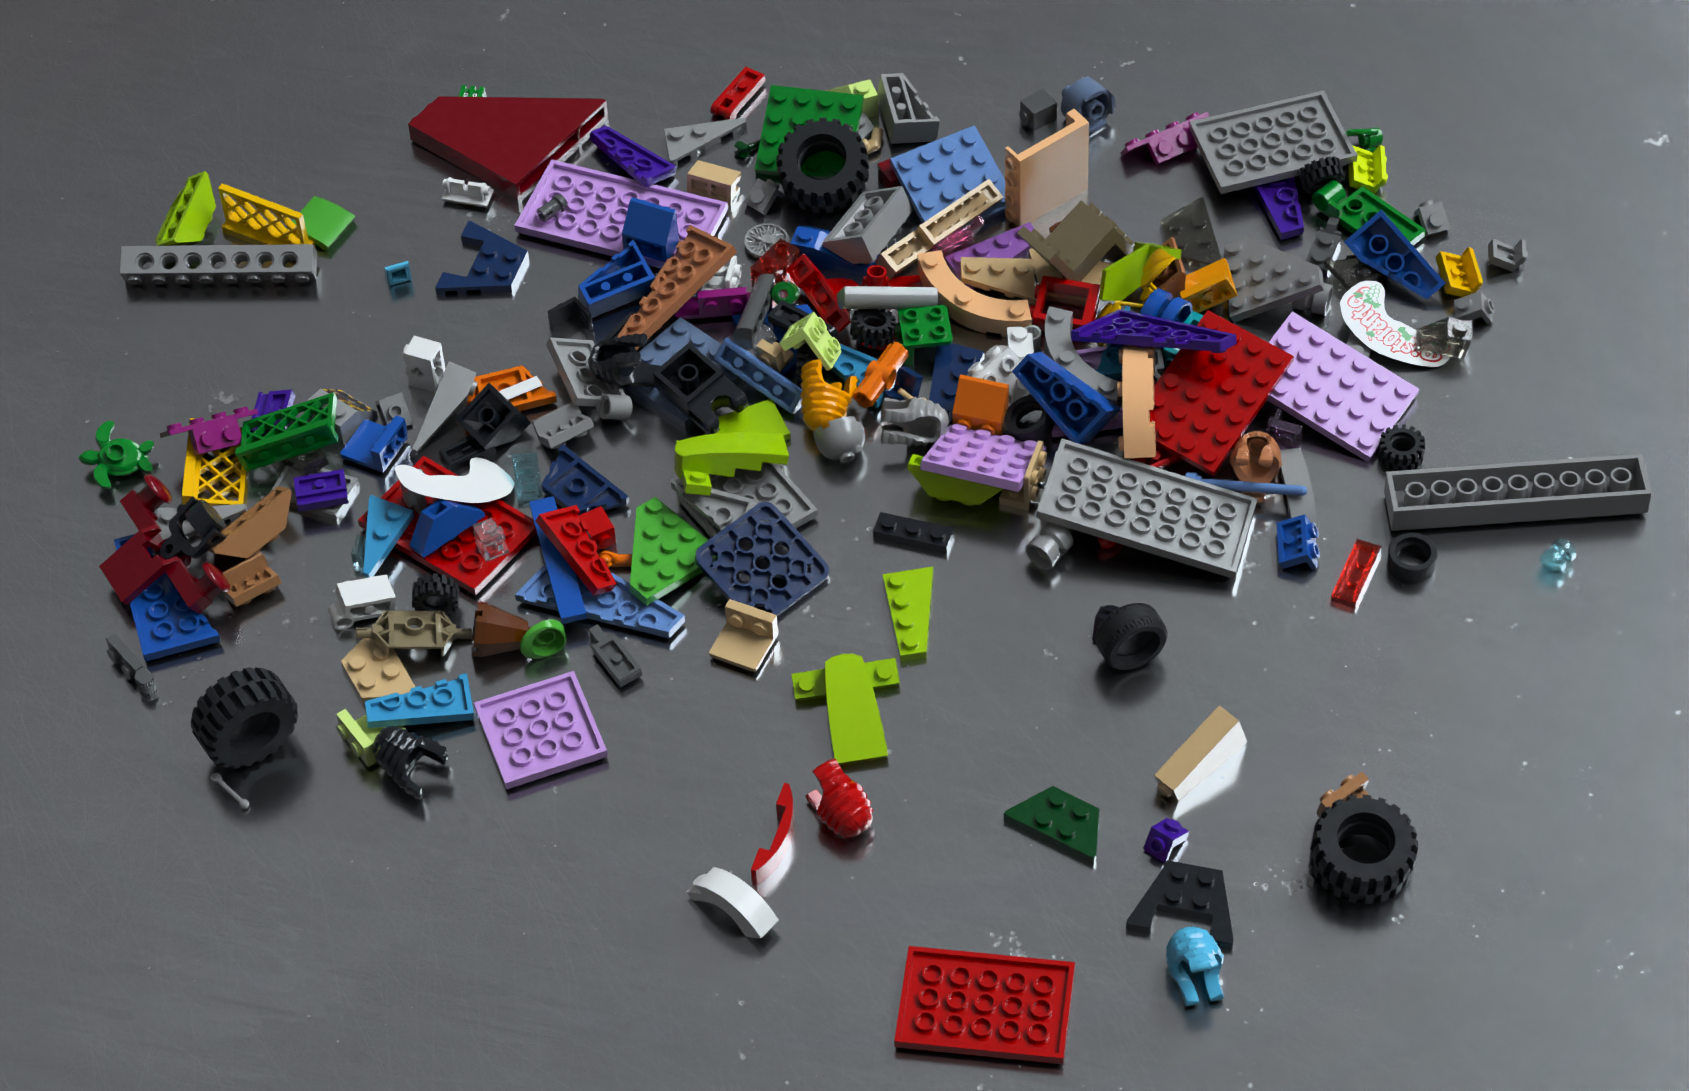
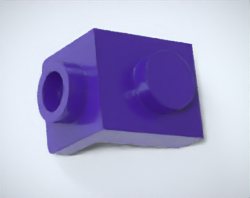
M1166 818L1151 827L1143 849L1165 862L1169 859L1173 847L1187 839L1189 830L1182 827L1178 821Z

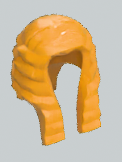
M820 359L804 364L801 368V378L803 380L801 383L802 419L811 431L814 432L821 425L824 430L829 427V421L847 416L848 405L852 402L853 393L857 389L856 383L858 379L856 376L848 377L845 382L844 391H842V384L840 382L828 384L824 381Z

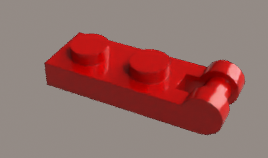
M745 66L713 102L710 113L716 116H724L725 120L735 119L741 108L764 84L765 74Z

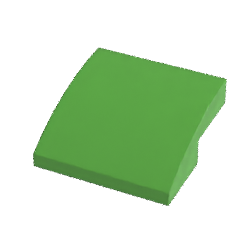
M316 196L300 212L304 217L308 239L313 240L316 245L326 252L355 219V215L344 208Z

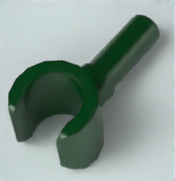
M760 140L749 144L737 141L734 147L738 148V150L734 154L747 158L751 150L759 146Z

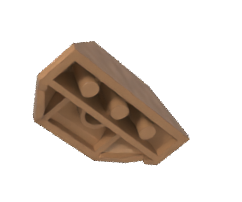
M277 486L267 496L221 532L226 536V539L207 552L241 558H252L259 554L260 548L267 543L275 541L280 536L279 533L286 528L292 495L291 490Z

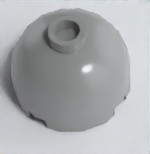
M853 416L831 420L828 422L829 427L823 430L821 425L814 431L813 437L816 446L830 460H840L841 463L852 461L864 446L865 432L861 419L856 421V418Z

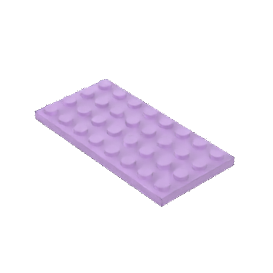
M551 159L514 226L515 232L614 256L623 251L622 230L632 197L676 210L679 241H684L688 235L686 230L689 225L714 236L728 210V202L654 184L644 187L634 179ZM561 194L564 196L568 203L566 210L563 212L559 211L548 221L543 222L538 216L540 213H537L536 210L549 202L553 195ZM643 256L646 263L650 266L662 268L665 262Z

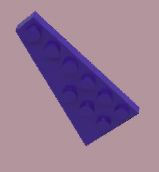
M1118 309L1071 331V341L1136 345L1141 348L1150 346L1223 353L1227 348L1237 344L1236 334Z

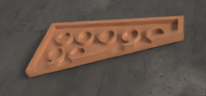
M689 225L686 230L688 235L684 241L680 240L676 245L677 252L673 257L667 259L650 285L651 292L648 297L643 296L639 302L641 307L637 314L630 316L617 338L624 335L644 333L649 339L717 271L730 261L737 253L734 246Z

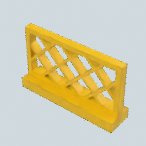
M223 183L218 187L226 220L221 226L224 234L253 245L313 244L315 247V242L308 239L302 213ZM239 205H241L249 214H247ZM259 213H261L268 220V222ZM289 218L296 220V225ZM280 220H281L289 229H287V228L280 222Z
M188 432L182 504L185 505L192 496L200 500L201 498H198V495L206 489L213 496L203 500L211 506L244 504L246 471L240 461L234 464L228 459L241 444L230 446V449L224 453H221L219 450L211 451L217 457L208 462L202 457L206 453L194 454ZM222 461L229 468L220 473L214 466ZM209 470L215 477L206 481L200 475ZM232 472H235L240 477L234 483H231L226 478ZM219 481L227 486L220 492L212 487V485ZM232 491L239 499L238 501H231L224 498V496Z

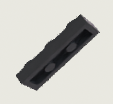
M880 512L873 529V538L946 554L954 536V528L883 512Z

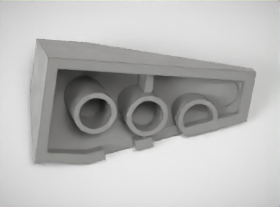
M450 361L448 362L409 456L414 458L464 403L467 395L473 396L478 382L474 381L476 372Z

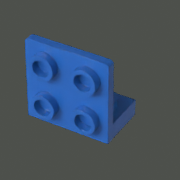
M396 415L391 423H388L386 426L365 419L340 452L341 457L384 473L408 439L405 418Z

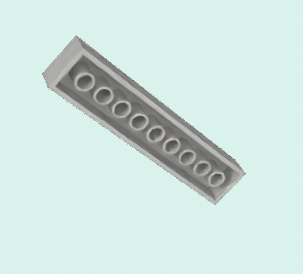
M1642 454L1386 472L1384 486L1391 531L1648 513L1652 495Z

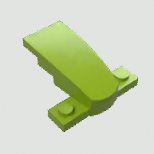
M760 432L708 434L680 441L676 440L674 471L682 479L685 493L710 496L712 485L709 474L734 477L736 468L761 471L762 462L788 465L789 453L783 434Z
M840 654L825 661L824 669L791 674L795 702L826 697L827 720L833 756L839 765L888 758L874 689L900 685L896 658L864 663L862 656Z

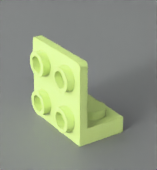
M812 312L792 324L779 344L786 351L791 347L797 349L807 342L817 358L821 360L824 368L829 371L833 368L842 352L838 340L827 331L824 320L821 317H817L815 312Z

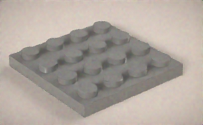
M762 462L761 471L736 468L734 477L709 474L713 489L756 500V505L761 502L772 503L795 528L818 516V509L775 463ZM677 494V499L711 538L720 532ZM741 541L739 547L742 550L748 551L752 549L749 541Z

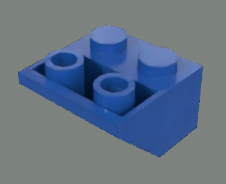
M632 197L622 230L623 250L634 240L642 256L666 262L673 255L679 242L676 210Z

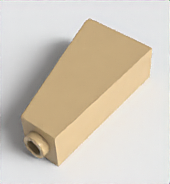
M1219 705L1154 775L1158 783L1157 789L1167 798L1172 796L1177 801L1182 799L1247 743L1239 720Z

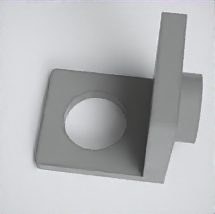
M402 392L375 402L376 405H380L386 425L391 423L396 415L405 418L406 426L413 424Z

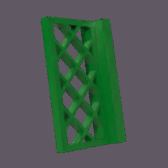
M335 393L326 394L244 421L241 446L236 448L235 455L245 471L248 472L337 443L338 434L335 431L337 397ZM327 404L322 410H318L322 405ZM304 412L299 418L296 417L299 413ZM313 414L316 415L310 422H307ZM282 419L276 426L273 425L277 420ZM290 422H293L287 430L284 429ZM260 426L253 433L250 432V429ZM268 429L270 430L264 437H261Z

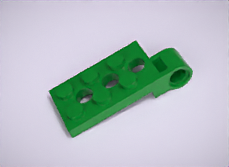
M1331 180L1312 195V201L1320 212L1329 218L1330 216L1339 218L1338 224L1352 234L1362 227L1368 219L1370 220L1382 210L1412 245H1415L1425 237L1426 229L1363 186L1346 198V192L1342 185L1337 181ZM1351 206H1357V207H1359L1360 209H1358V210H1352V209H1350L1349 207H1351Z

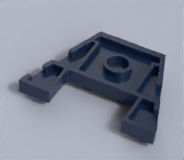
M468 221L461 234L462 243L481 246V249L466 277L443 272L435 287L436 294L445 295V291H457V294H466L468 290H481V293L512 292L529 258L528 251L482 226Z

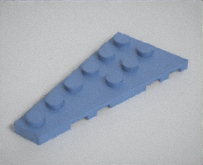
M544 564L515 594V598L519 602L558 611L546 565ZM612 572L611 574L616 582L614 589L593 596L576 574L588 619L670 638L685 622L684 614L658 599L646 606L629 592L630 583Z

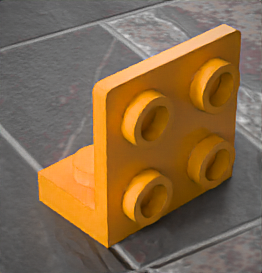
M1225 258L1186 275L1185 290L1181 291L1180 295L1181 298L1192 303V311L1200 313L1237 296L1230 268Z

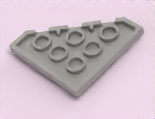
M1246 236L1224 244L1225 259L1228 262L1237 296L1228 300L1230 318L1233 322L1324 291L1323 273L1317 265Z

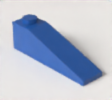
M1382 210L1344 241L1360 261L1425 299H1429L1446 284Z
M797 226L790 243L792 263L802 254H805L819 269L860 277H867V269L872 265H878L875 261L870 264H852L823 246L822 242L831 231L810 226Z

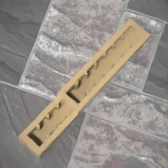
M990 179L986 180L919 225L915 231L882 252L875 262L886 269V276L889 279L895 277L918 260L917 254L930 252L1004 197Z

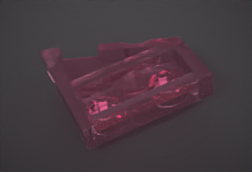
M981 215L975 217L973 222L963 229L960 227L938 241L930 252L942 250L943 257L945 258V256L956 251L955 248L960 245L963 248L969 246L975 241L974 237L985 224V221Z

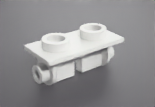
M449 177L443 180L442 187L445 188L441 199L487 207L494 189L487 186L486 183L469 181L466 185L464 180Z

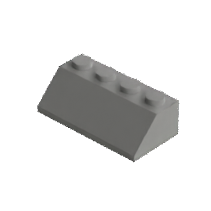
M903 186L862 192L822 242L823 246L852 264H870L874 262L878 254L887 246L889 240L896 235L897 230L907 221L908 216L913 211Z

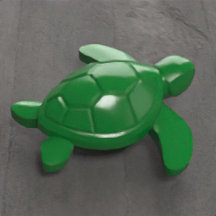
M107 421L96 432L95 439L100 450L85 451L78 458L85 465L97 464L98 466H96L93 472L95 482L103 489H111L108 475L125 476L140 469L145 473L153 472V467L148 461L149 456L147 453L152 452L154 442L148 440L139 446L137 443L124 438L111 441L110 435L115 427V423Z

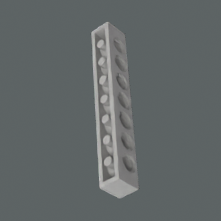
M313 244L121 246L120 275L129 284H141L142 281H151L154 284H164L166 281H175L179 284L199 281L200 283L210 284L213 281L236 283L237 280H247L250 283H260L261 280H271L275 283L295 280L296 282L305 283L309 282V280H316L317 251ZM289 261H296L293 267H285ZM176 262L172 269H166L169 263ZM200 262L197 268L190 269L192 263ZM217 262H224L221 268L214 269V265ZM241 262H248L246 267L242 269L237 268ZM264 262H272L268 268H261ZM145 263H152L150 268L146 270L142 269Z

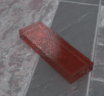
M1360 539L1356 540L1331 595L1332 602L1356 609L1379 558L1382 546Z

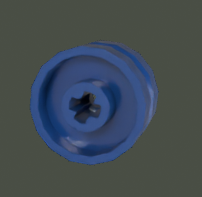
M1158 288L1149 295L1140 314L1184 323L1193 308L1191 302L1180 297L1173 299L1171 293Z

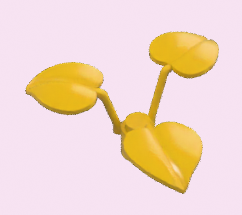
M1163 249L1155 250L1143 267L1144 274L1141 276L1140 288L1143 289L1140 299L1143 300V304L1125 301H1115L1114 304L1108 303L1100 311L1096 319L1121 309V306L1142 308L1149 295L1158 289L1152 282L1175 260V257Z

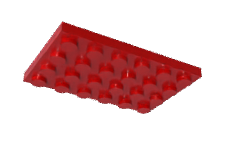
M1207 310L1197 326L1236 334L1237 344L1227 348L1223 353L1180 349L1154 386L1155 405L1153 406L1154 409L1150 410V422L1155 421L1157 446L1214 477L1233 450L1235 444L1242 437L1293 363L1294 356Z
M425 456L412 466L416 469H422L424 474L429 476H458ZM398 480L381 499L409 508L403 500L400 480ZM425 496L427 507L439 500V498ZM500 499L484 503H471L482 510L485 517L480 519L474 526L458 534L455 539L446 542L433 554L423 558L410 547L420 515L413 507L409 508L414 511L415 517L394 547L440 575H446L447 579L451 577L460 587L474 595H477L537 534L531 517ZM368 510L358 519L359 527L367 530Z
M909 946L894 1047L1064 1064L1075 962Z

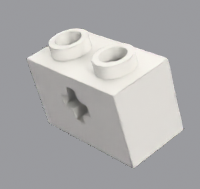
M413 336L410 343L405 345L402 354L405 359L409 385L435 393L445 371L441 343Z

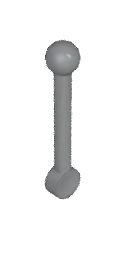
M213 773L211 775L212 783L219 784L239 803L241 809L249 807L248 800L242 799L222 781L220 773Z

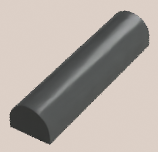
M762 274L757 278L733 333L734 342L742 348H753L773 301L772 290L775 286V276L773 274Z

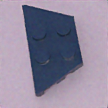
M564 445L560 446L559 455L556 461L552 462L549 468L550 472L545 476L541 484L542 492L549 497L554 496L555 502L562 508L577 505L580 510L578 515L600 506L605 511L629 503V496Z

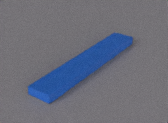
M554 496L530 501L529 506L561 623L565 624L587 619L575 571L535 522L539 514L557 510Z

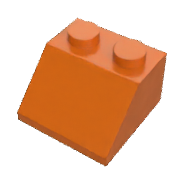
M960 374L952 412L953 425L960 424L966 426L967 430L982 429L989 431L991 435H1003L1006 427L1005 415L1009 408V385Z

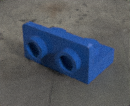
M1305 514L1277 522L1278 560L1282 569L1305 562L1312 569L1318 568L1317 558L1320 557V552L1316 544V538L1319 534L1315 523H1311Z

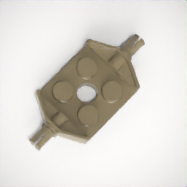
M383 611L376 623L372 624V628L356 627V639L372 638L385 656H388L389 648L441 649V656H444L453 644V640L472 639V628H456V624H453L443 611ZM417 625L419 628H411L409 626Z

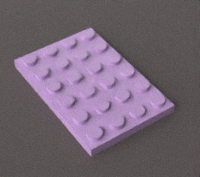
M1293 311L1269 341L1272 345L1293 355L1294 361L1267 400L1366 462H1369L1378 450L1382 432H1386L1388 427L1393 429V425H1396L1420 390Z

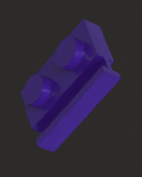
M293 390L269 391L268 394L259 392L254 408L257 409L258 414L252 415V419L293 406L295 399ZM282 419L277 420L273 425L276 426ZM260 426L250 429V432L253 433ZM268 429L262 435H266L270 430Z
M344 469L293 478L298 512L349 503Z

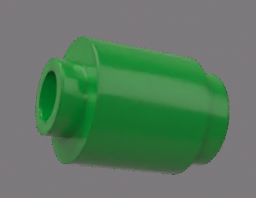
M792 282L777 283L772 290L774 302L778 304L783 300L791 305L795 304L799 298L798 287ZM782 289L788 292V296L785 299L781 297Z

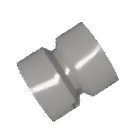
M1324 283V291L1293 301L1291 307L1306 311L1309 308L1312 313L1326 316L1332 299L1333 285Z
M1048 522L1040 531V535L1035 536L1025 547V552L1031 562L1037 567L1049 570L1060 559V556H1063L1073 545V538L1064 526Z

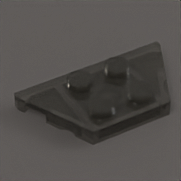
M1203 197L1161 219L1160 227L1164 241H1167L1170 237L1175 239L1177 248L1182 250V263L1201 267V264L1210 265L1221 259Z

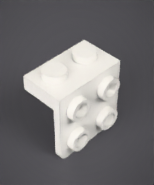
M993 346L986 352L987 357L982 362H976L968 369L969 374L966 376L1008 384L1009 407L1013 402L1030 393L1012 372L1021 360L1009 346Z

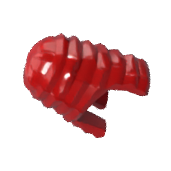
M835 758L816 767L812 772L820 783L823 795L816 789L805 795V797L817 811V818L827 825L829 830L834 831L835 835L842 836L844 839H851L865 832L872 823L873 809L870 807L871 801L867 799V794L863 791V787L843 773Z

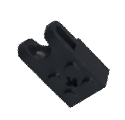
M690 342L653 372L655 388L707 434H716L720 430L719 419L714 414L716 410L728 407L740 413L749 406L745 393Z

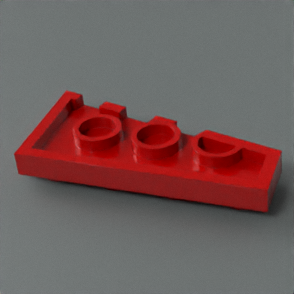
M573 505L539 514L535 522L593 596L612 591L616 586V582L605 560L599 558L597 554L598 546L595 540H590L587 534L589 528L586 522L581 521L578 516L580 512L578 506Z

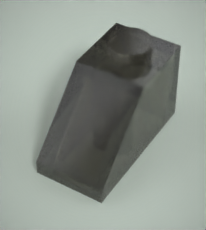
M1447 317L1416 330V351L1464 359L1472 342V321Z

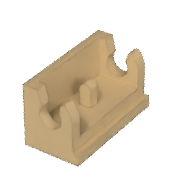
M697 160L687 173V193L728 202V205H731L732 200L740 189L736 184L741 178V172Z

